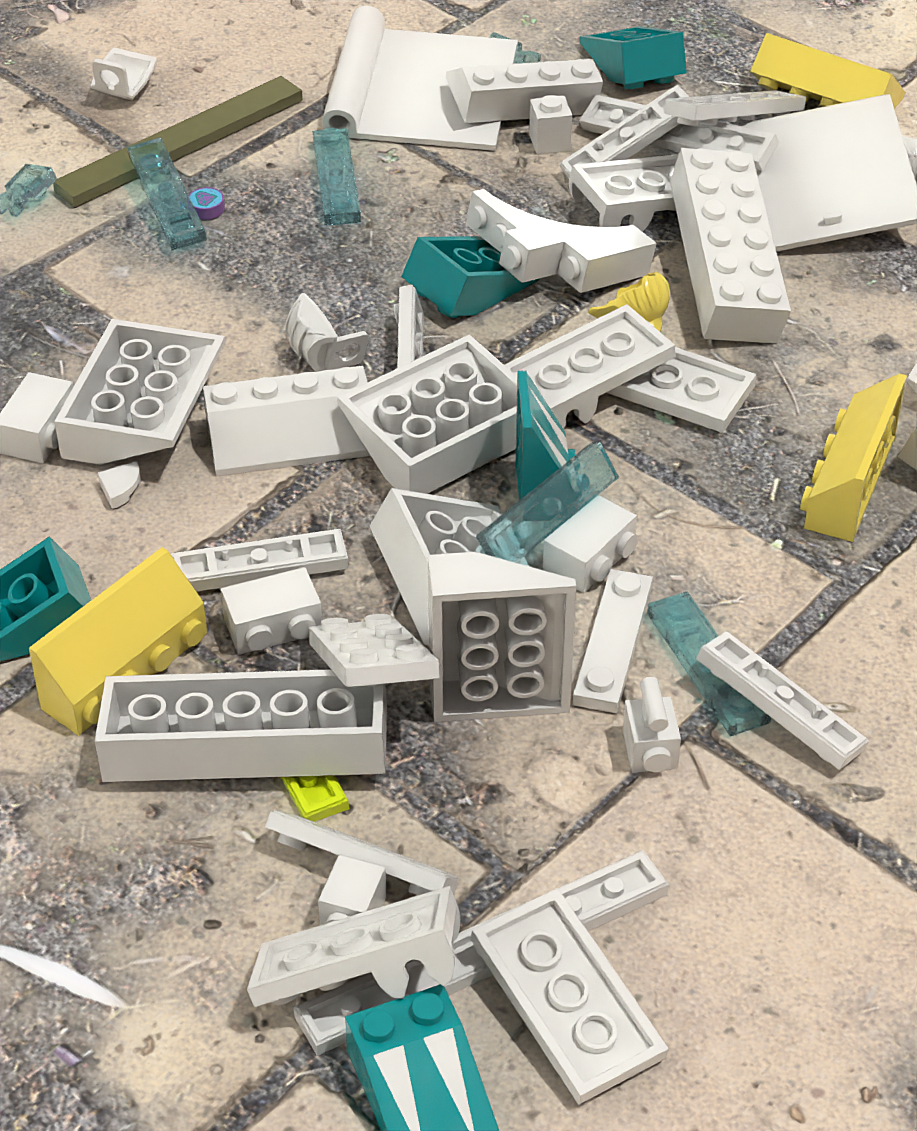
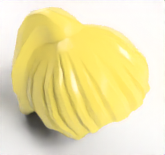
M658 272L648 273L637 284L618 289L614 300H610L606 305L600 307H591L588 313L596 318H600L627 304L661 332L662 316L668 307L670 299L669 284L665 277Z

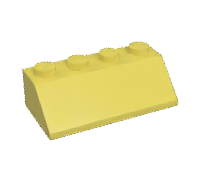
M766 33L750 71L759 80V86L771 91L777 90L778 87L788 90L789 93L806 96L805 102H808L809 98L821 101L819 104L821 107L890 94L895 109L906 93L890 73Z
M899 373L855 393L848 409H840L834 432H837V434H829L823 457L826 459L825 461L818 459L814 469L812 483L815 485L814 487L806 486L802 497L800 510L806 511L804 529L851 542L854 541L896 438L907 375Z
M161 547L29 647L41 710L78 736L93 724L98 723L106 676L156 675L158 672L167 669L171 662L188 648L197 645L203 636L207 634L204 602L168 550Z

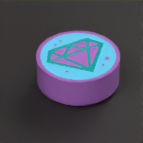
M210 187L192 191L188 195L189 213L201 220H210L220 216L225 210L223 193L218 189Z

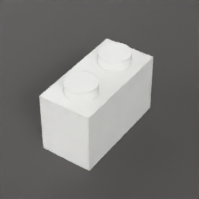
M28 372L0 413V454L44 464L52 450L59 447L54 421L74 387L73 382Z
M595 493L544 539L543 570L574 578L577 590L585 593L597 581H603L609 574L610 569L622 557L627 558L634 551L638 541V536L636 535L637 515Z
M306 567L221 588L224 621L238 655L308 638L310 626H321V602Z

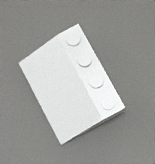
M111 319L54 421L61 458L100 465L174 447L226 342L225 336Z
M470 334L337 397L338 405L384 478L396 489L428 494L516 449L517 376Z
M391 488L370 524L371 531L424 645H429L428 555L478 552L529 566L499 507L496 505Z
M478 552L428 555L429 651L439 660V678L429 679L434 722L570 712L577 589L574 578Z

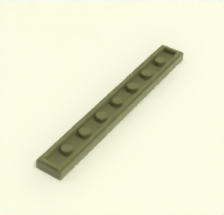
M279 76L53 180L54 192L75 208L303 100L302 90L283 76Z

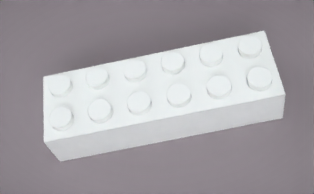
M681 148L670 183L703 339L778 344L791 309L752 153L739 151L729 152L703 148Z
M332 670L106 676L95 736V746L102 782L385 774L387 732L385 684L346 687Z

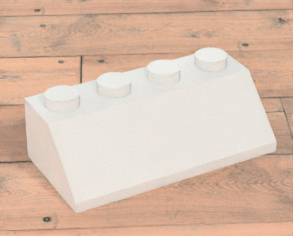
M593 59L462 67L446 71L445 76L464 123L530 119V99L543 98L547 95H565L572 115H583L595 95H600L603 86V80Z
M342 367L333 370L303 372L293 375L263 377L254 380L223 382L203 386L206 423L216 476L371 456L337 403L338 396L368 383L364 367Z

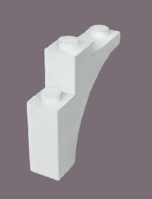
M484 189L472 191L467 212L466 225L501 253L499 264L520 282L523 283L558 274L580 293L646 276L650 271L657 244L634 225L588 227L561 223L519 210L499 200Z

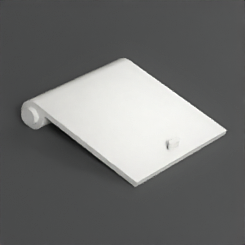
M360 6L352 13L323 114V127L333 136L496 151L502 121L464 123L445 76L446 71L462 67L514 64L518 40L385 29L384 16L378 9L371 6Z
M890 94L737 124L742 127L774 133L779 142L763 171L756 170L776 252L917 224V184Z

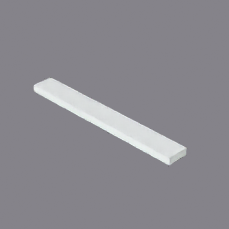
M642 850L558 889L587 931H590L668 895L669 884ZM518 907L458 934L457 939L452 943L455 956L453 977L444 986L448 995L493 975L471 942L472 930ZM410 960L405 964L409 975L405 996L440 985V983L428 976L422 962ZM371 972L295 1006L294 1017L318 1056L346 1043L345 1016L398 998L387 994L378 985Z

